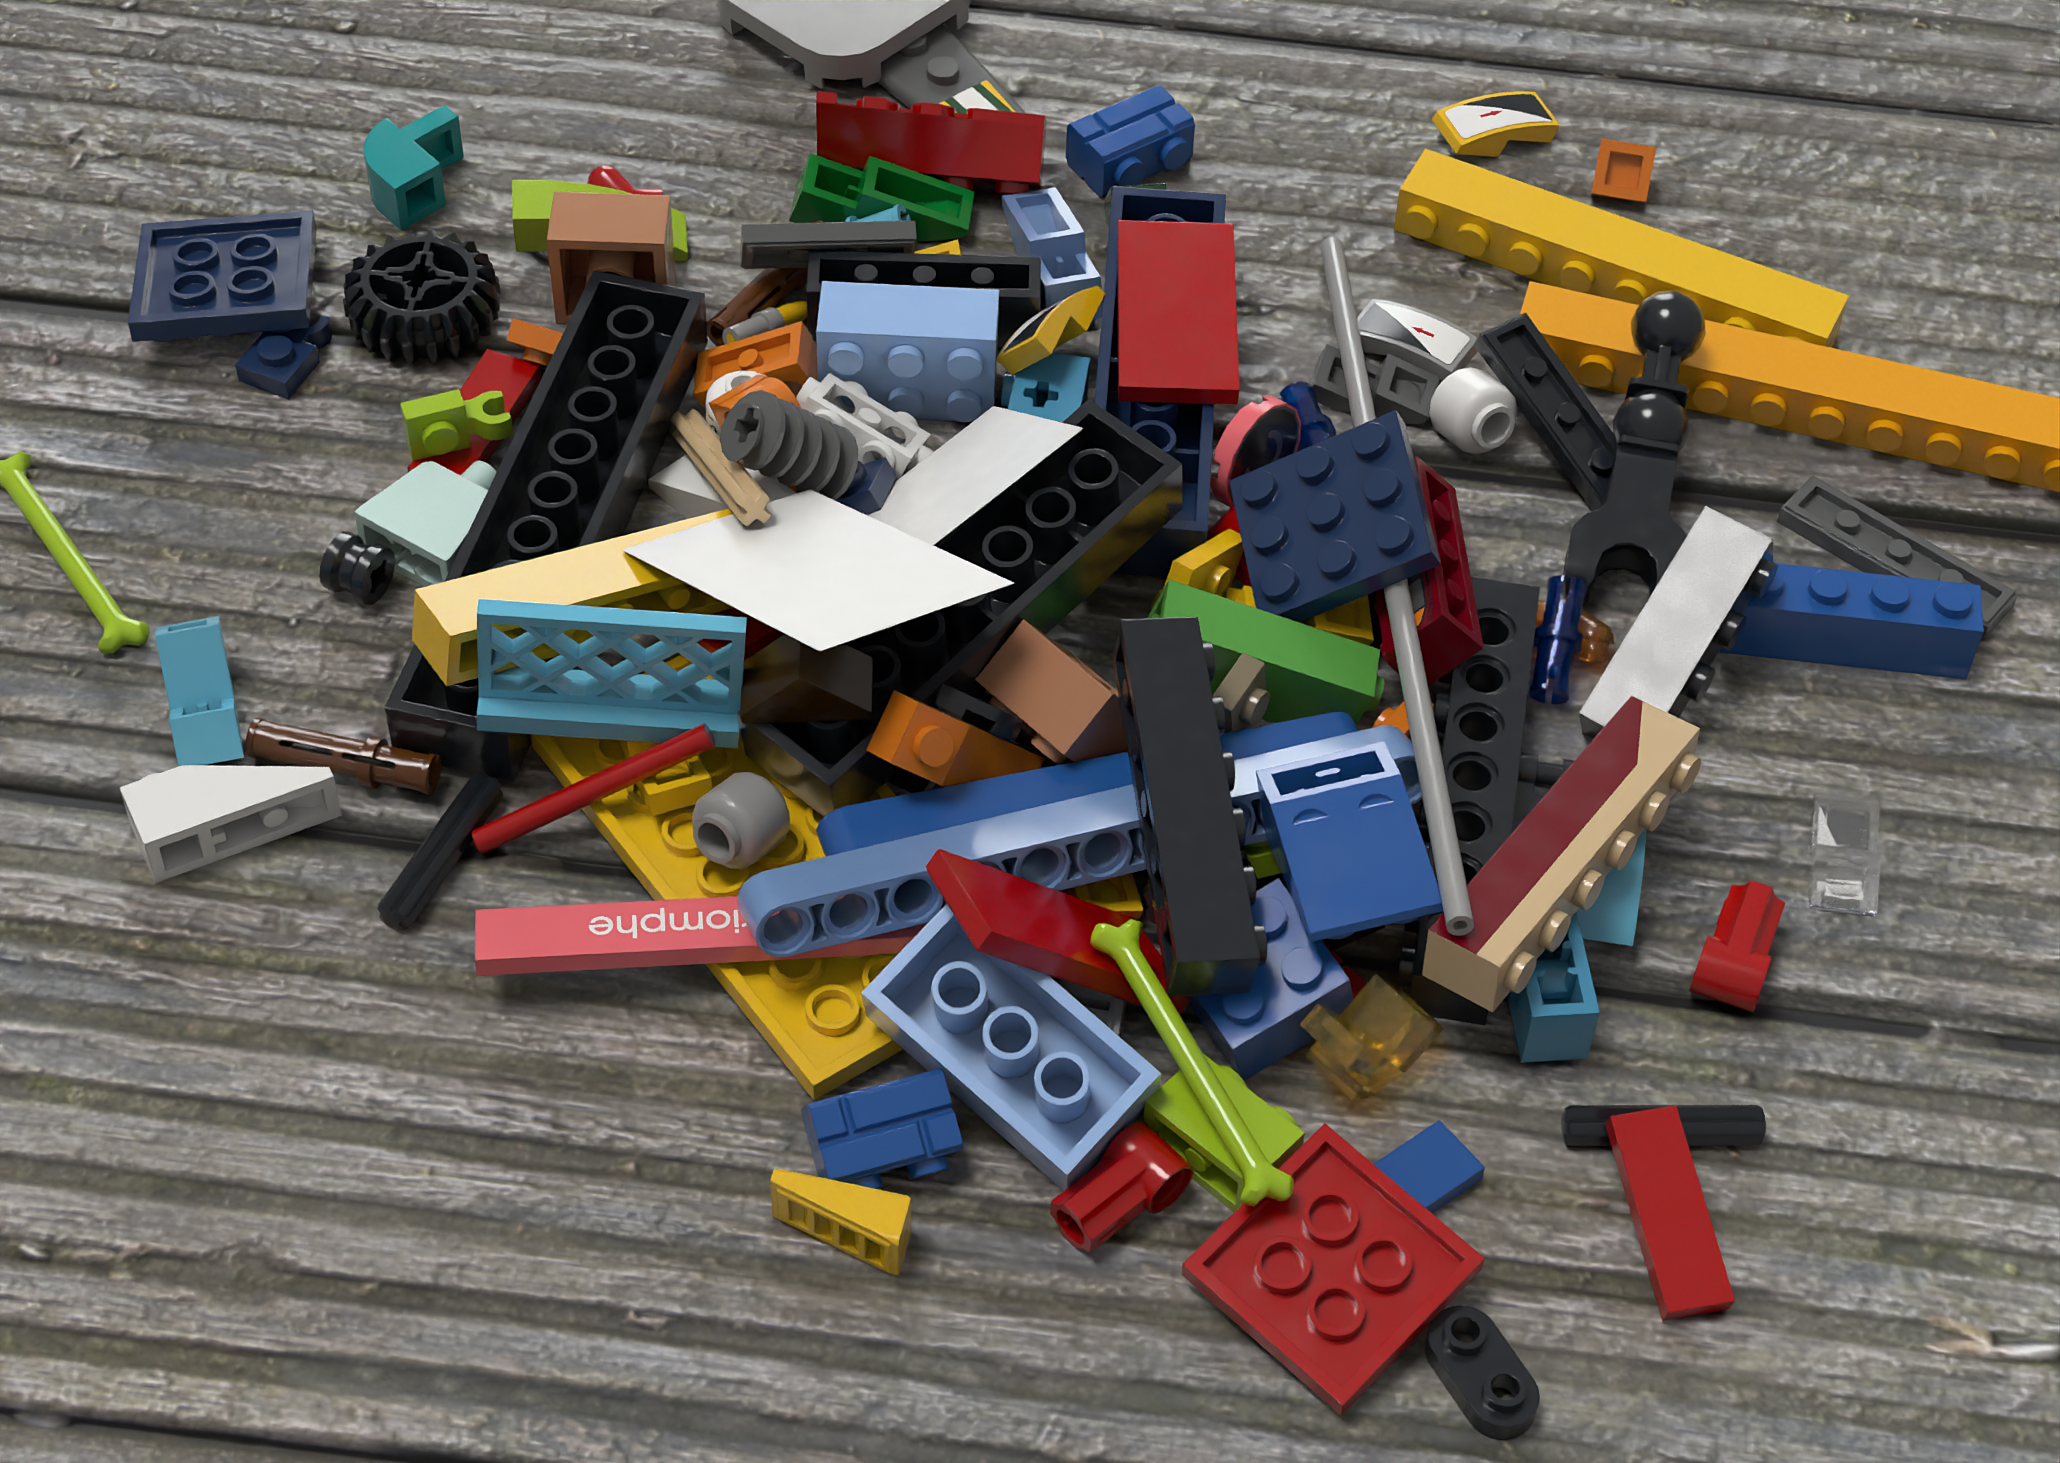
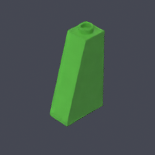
M1170 579L1147 618L1198 617L1202 642H1211L1214 650L1215 673L1213 681H1210L1212 696L1242 653L1265 663L1266 691L1270 693L1269 704L1262 717L1266 722L1280 723L1331 712H1344L1349 714L1355 724H1357L1365 711L1370 713L1375 711L1383 693L1384 678L1377 675L1380 649Z

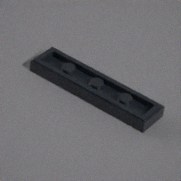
M1526 312L1480 333L1474 343L1478 352L1501 384L1513 394L1519 409L1593 511L1601 508L1606 503L1617 448L1611 429Z

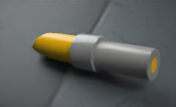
M797 301L777 308H767L753 314L748 320L724 329L722 334L724 344L804 321L807 318V301Z

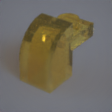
M1377 974L1373 976L1341 1015L1317 1004L1300 1023L1317 1040L1305 1056L1355 1101L1374 1096L1404 1074L1444 1029L1442 1025L1398 985Z

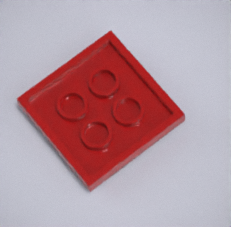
M1324 1123L1279 1168V1170L1291 1175L1294 1179V1189L1290 1198L1280 1202L1266 1197L1254 1207L1242 1204L1182 1264L1181 1275L1341 1416L1482 1270L1485 1258Z

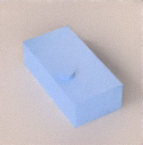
M948 904L925 925L861 992L866 1016L928 1071L941 1068L944 1072L948 1089L1063 1191L1086 1175L1103 1157L1109 1144L1120 1132L1133 1124L1141 1116L1145 1109V1101L1160 1088L1161 1073L1049 975L978 952Z

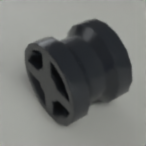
M343 531L336 535L324 553L319 574L321 585L333 592L347 590L351 592L352 597L356 601L365 605H373L380 600L391 583L395 570V554L391 548L381 544L367 546L359 535Z

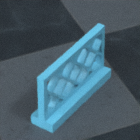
M478 599L476 614L479 686L477 731L662 743L705 723L714 737L716 747L738 748L739 722L737 712L740 710L747 617ZM493 624L518 625L527 632L515 639H511L496 629ZM569 629L587 630L594 636L578 644L563 632ZM635 634L654 635L661 641L645 649L630 637ZM703 638L732 640V643L713 653H710L696 642ZM545 643L561 655L545 662L530 651ZM612 648L627 659L611 667L598 658L597 655ZM677 652L693 663L678 672L662 661ZM509 662H513L514 664L519 666L512 669L494 673L496 669L504 666ZM578 666V667H580V668L583 669V670H572V669ZM642 671H645V672H647L649 675L638 674V673H640V672H642ZM710 675V676H712V677L715 678V679H703V678H705V677H707V676Z

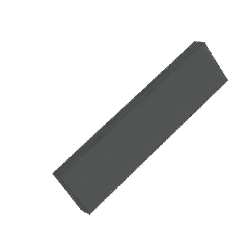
M1813 475L1780 509L1777 519L1779 524L1864 573L1981 585L1984 628L1981 641H1984L2011 611L2019 593Z

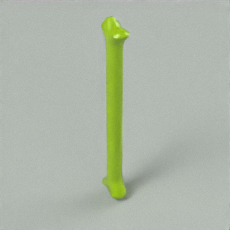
M17 452L6 460H0V486L10 495L104 628L103 636L98 642L99 651L104 654H113L125 645L140 646L145 644L150 635L149 625L142 621L130 619L122 612L27 479L26 472L32 464L30 454Z
M1132 919L1120 927L1106 923L1097 924L1091 934L1090 944L1093 948L1109 955L1117 963L1242 1171L1244 1187L1239 1197L1240 1202L1254 1207L1266 1197L1280 1202L1289 1199L1294 1189L1293 1177L1275 1168L1266 1159L1141 952L1139 938L1144 924Z

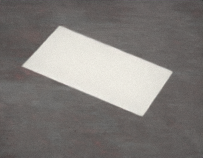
M993 406L894 482L881 510L865 515L934 546L1083 428Z
M806 490L767 503L766 508L770 511L771 516L765 523L756 519L747 526L742 524L735 514H731L622 549L818 651L835 647L1014 584V582L813 490Z

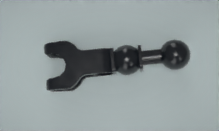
M1658 291L1641 302L1631 319V334L1634 346L1645 358L1642 376L1630 378L1625 400L1618 408L1613 419V434L1617 448L1606 503L1601 508L1588 512L1573 525L1564 562L1560 590L1561 599L1586 603L1589 600L1590 591L1598 576L1609 570L1622 569L1641 577L1649 587L1650 598L1687 537L1684 530L1673 521L1669 511L1678 452L1684 447L1689 435L1688 419L1685 411L1689 389L1685 385L1677 384L1679 367L1681 362L1695 354L1706 335L1703 311L1692 297L1676 291Z

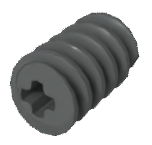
M763 390L748 393L732 407L722 425L720 442L722 452L727 460L733 462L740 461L743 467L754 471L759 470L761 475L772 479L777 478L779 483L786 486H795L799 492L813 490L835 501L846 492L854 478L858 465V446L853 434L847 428L833 424L830 420L816 416L808 410L796 407L789 401L778 399L772 393Z

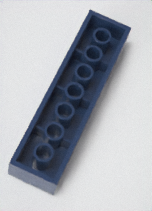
M1113 186L1095 403L1182 463L1183 509L1112 574L1167 578L1172 562L1207 541L1215 405L1118 401V220L1225 223L1226 194Z

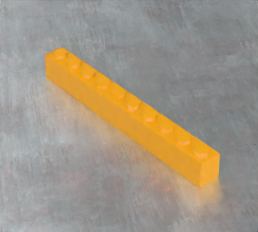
M1529 281L1520 315L1525 312L1577 384L1626 395L1630 378L1642 376L1645 358L1634 346L1631 334V319L1639 305ZM1705 320L1706 335L1700 348L1693 356L1680 363L1677 384L1685 385L1689 389L1685 405L1687 409L2060 492V398Z

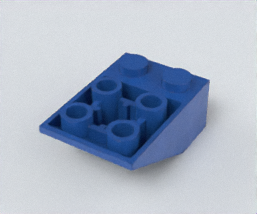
M1384 741L1256 770L1265 836L1311 942L1326 938H1346L1356 931L1391 923H1410L1422 916L1443 911L1440 890L1401 773Z

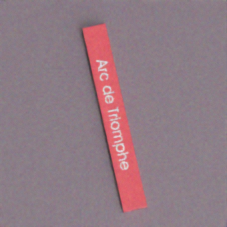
M738 896L475 910V965L477 976L896 954L900 953L927 923L792 956L774 957L766 954L759 948L737 905Z

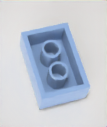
M822 281L816 329L818 381L821 383L830 373L844 382H857L865 388L868 397L893 412H906L917 420L975 421L987 410L995 406L999 290ZM841 396L846 406L855 408L850 398Z

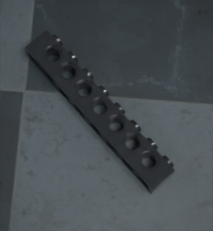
M1471 577L1484 648L1438 680V682L1450 684L1449 693L1437 692L1434 707L1437 731H1443L1442 742H1439L1467 885L1512 833L1540 587ZM1422 799L1418 827L1428 830ZM1429 837V842H1424V845L1438 884L1432 847ZM1443 911L1425 915L1416 921L1405 923V932L1416 933L1414 947L1402 945L1397 976V985L1409 987L1406 1013L1485 1026L1488 1014L1487 1009L1422 975L1428 930L1443 914Z

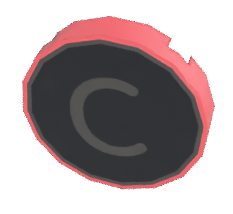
M1272 395L1262 396L1263 403L1260 405L1252 401L1240 409L1227 425L1216 446L1213 461L1220 464L1218 478L1212 475L1210 477V488L1215 500L1230 508L1234 505L1230 480L1297 452L1301 431V420L1297 409Z

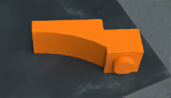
M895 690L866 749L893 765L946 787L1040 769L1045 758L991 735L987 731L954 718Z

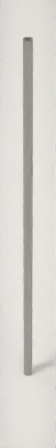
M1328 237L1322 241L1320 249L1353 427H1357L1375 419L1376 415L1343 245L1340 239ZM1405 579L1383 589L1446 928L1450 934L1461 936L1472 931L1474 920L1408 580Z

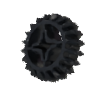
M434 229L426 236H415L409 230L406 238L398 240L387 235L383 247L368 245L365 257L353 258V268L351 272L345 274L343 306L345 316L349 317L350 328L354 332L356 340H363L369 353L382 351L388 362L399 356H404L410 366L418 358H429L435 365L437 357L444 354L457 359L460 347L477 349L480 336L491 335L493 321L498 319V311L500 310L499 295L501 294L499 278L495 275V269H493V265L489 261L488 254L480 253L474 241L461 243L456 233L440 238Z

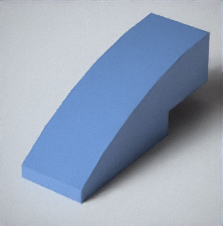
M1056 187L1002 196V206L1017 256L1041 257L1040 312L1081 290L1094 286L1101 288V276L1085 251V232ZM1102 301L1093 319L1102 318Z

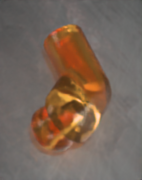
M1538 600L1535 630L1579 639L1576 655L1580 660L1599 664L1607 661L1609 658L1610 644H1615L1614 633L1611 627L1582 608Z

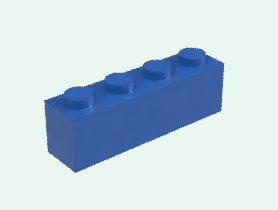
M1775 563L1778 565V569L1769 589L1761 599L1753 595L1742 615L1747 617V620L1737 642L1730 650L1723 647L1720 649V653L1967 679L1984 632L1981 585Z

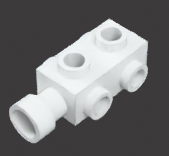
M830 373L821 383L809 377L796 397L802 409L808 410L816 416L828 419L833 424L845 427L853 434L858 446V461H861L862 464L886 457L897 475L894 482L934 452L925 446L931 434L921 429L913 416L906 412H893L868 397L865 388L857 382H844ZM841 396L850 398L855 408L846 406ZM892 426L901 429L906 439L897 437L892 431Z

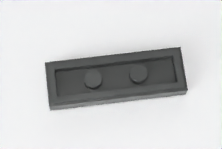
M915 221L742 224L740 243L741 268H808L809 250L914 253L917 240Z

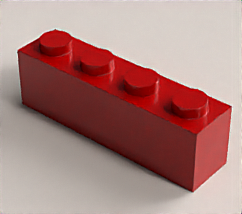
M817 91V156L863 171L869 156L971 191H973L974 182L996 184L995 193L1002 195L1029 192V187L1041 188L1047 126L1045 115L980 108H968L967 114L955 113L956 108L925 102L911 104V109L900 108V103L887 101L888 98L870 96L856 99L855 105L837 103V93Z

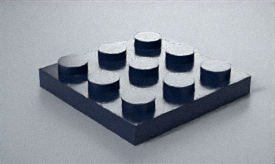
M313 210L142 224L128 317L132 342L152 340L156 342H170L177 338L201 336L224 338L238 333L263 331L285 333L294 329L309 328L317 233Z
M1396 410L1229 481L1257 609L1300 623L1441 565L1406 425Z

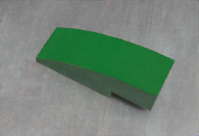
M810 153L796 184L789 221L793 223H812L818 220L824 223L845 222L846 218L850 216H856L858 219L893 208L897 204H902L906 208V213L900 215V217L909 214L911 221H915L916 241L965 238L969 229L974 191L869 156L863 171Z

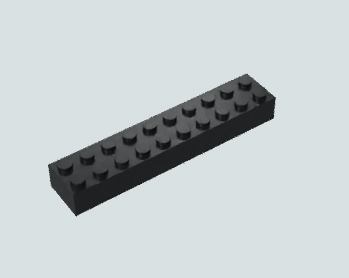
M598 271L592 272L444 582L623 536L671 428V418L678 411L696 371L698 352L704 351L708 344L705 293ZM414 644L384 707L392 747L428 755L436 754L441 758V766L471 773L483 772L489 777L515 782L532 740L531 734L477 731L478 678L446 686ZM555 657L548 658L543 661L548 662Z

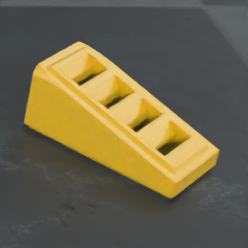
M783 1169L773 1170L770 1179L773 1217L880 1270L899 1276L911 1236V1198L909 1196Z

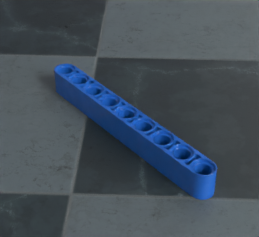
M1331 712L1223 733L1220 736L1222 752H1231L1233 759L1238 760L1359 730L1349 714ZM1128 752L848 805L827 814L817 826V836L826 857L1132 785Z

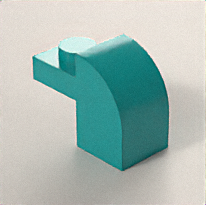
M446 105L401 129L385 118L366 137L364 158L372 202L377 210L400 230L446 206L442 169L464 158L459 116Z

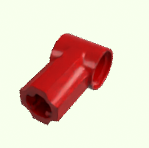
M1749 881L1744 885H1731L1727 899L1725 898L1718 917L1713 937L1708 935L1691 982L1690 992L1751 1013L1754 1012L1772 959L1771 956H1768L1785 906V902L1774 894L1772 887L1755 881Z
M1138 1121L1126 1127L1114 1138L1104 1152L1099 1165L1051 1201L1050 1214L1059 1226L1062 1236L1077 1250L1080 1248L1085 1249L1091 1253L1144 1210L1156 1214L1174 1203L1191 1182L1194 1169L1146 1122Z

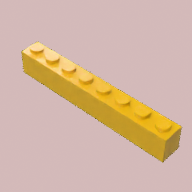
M1426 148L1399 190L1394 224L1395 231L1559 288L1640 305L1644 299L1658 291H1676L1692 297L1702 309L1704 320L1831 348L1838 336L1849 298L1847 294Z

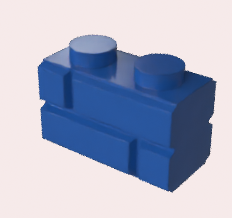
M1157 85L1099 110L1092 115L1069 123L1066 135L1065 158L1067 165L1081 179L1085 178L1086 184L1099 198L1111 194L1113 186L1134 188L1143 179L1165 169H1178L1188 159L1193 157L1194 118L1180 103L1175 104L1174 98L1161 85Z
M941 1068L809 1103L801 1109L817 1174L821 1178L879 1189L883 1187L880 1174L905 1167L907 1168L910 1180L950 1169L947 1160L948 1155L963 1150L962 1137L952 1109V1101L944 1072Z

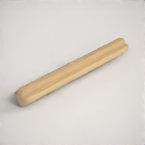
M691 409L685 416L677 411L671 418V422L676 427L672 435L742 524L749 526L756 519L765 523L771 516L770 511L766 508L770 500L767 494L739 461L727 460L721 449L720 437L698 411Z

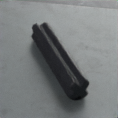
M476 772L471 775L378 903L379 918L383 923L393 926L399 931H404L411 927L473 840L472 830L483 826L502 800V784L497 778L489 777L483 772Z
M1569 1105L1564 1108L1561 1118L1563 1140L1569 1146H1611L1605 1126L1610 1116L1674 1105ZM1676 1105L1688 1146L1759 1145L1763 1142L1766 1133V1121L1763 1108L1758 1105Z

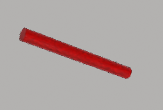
M703 723L472 830L474 843L482 854L489 852L716 747L714 737L709 727Z

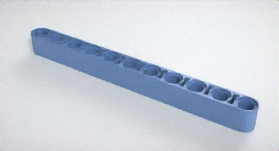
M1387 725L1234 760L1235 785L1233 791L1230 792L1232 807L1241 808L1244 813L1246 827L1244 846L1267 840L1256 770L1384 741L1401 773L1410 803L1414 804L1422 799L1412 741L1399 728ZM1133 784L763 871L753 875L742 885L738 893L737 905L759 948L766 954L774 957H787L928 923L947 904L925 867L938 848L1057 891L1146 870Z

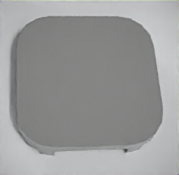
M717 0L720 11L721 25L731 35H734L743 28H747L804 64L805 82L823 89L825 78L836 80L861 78L864 88L880 81L881 62L944 22L958 31L969 20L971 0Z

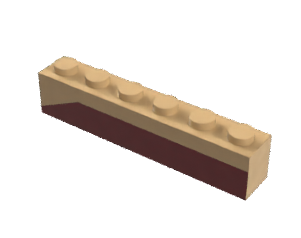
M1630 696L1468 883L1467 889L1474 920L1472 931L1461 936L1450 934L1446 928L1444 912L1430 927L1422 975L1491 1012H1494L1510 991L1517 994L1520 993L1529 982L1535 970L1537 959L1543 951L1547 949L1553 952L1559 947L1569 929L1572 916L1579 908L1587 911L1595 903L1602 890L1606 875L1612 868L1620 871L1625 867L1635 850L1640 834L1645 829L1652 832L1658 827L1676 791L1685 793L1691 787L1701 766V758L1695 756L1700 728L1634 696Z

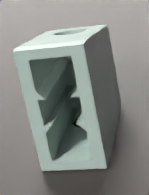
M479 460L475 461L461 475L433 461L423 462L361 505L354 512L358 535L367 546L381 544L391 548L396 560L394 571L424 587L442 583L445 581L497 472L489 464Z

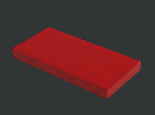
M1118 220V401L1238 405L1239 362L1234 224Z
M939 848L925 866L928 870L927 873L978 952L1142 1006L1117 963L1109 955L1093 948L1090 944L1091 934L1097 924L1106 923L1120 927L1130 919L1136 920L1135 918ZM1143 930L1139 938L1140 950L1167 993L1161 955ZM1189 996L1169 997L1179 1015L1191 1000Z

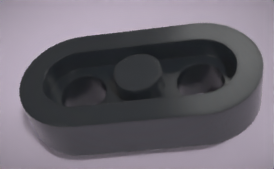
M1463 1305L1443 1309L1430 1323L1425 1341V1355L1431 1368L1469 1423L1479 1433L1496 1440H1510L1523 1435L1532 1426L1539 1405L1540 1394L1535 1380L1488 1315L1476 1308ZM1453 1333H1467L1475 1341L1469 1343L1461 1342L1453 1336ZM1505 1388L1511 1391L1515 1398L1510 1400L1500 1399L1494 1395L1492 1390Z

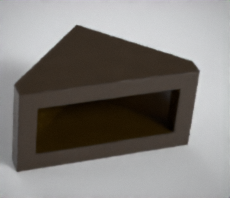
M783 634L744 661L740 705L741 724L873 720V658L845 644L818 651Z

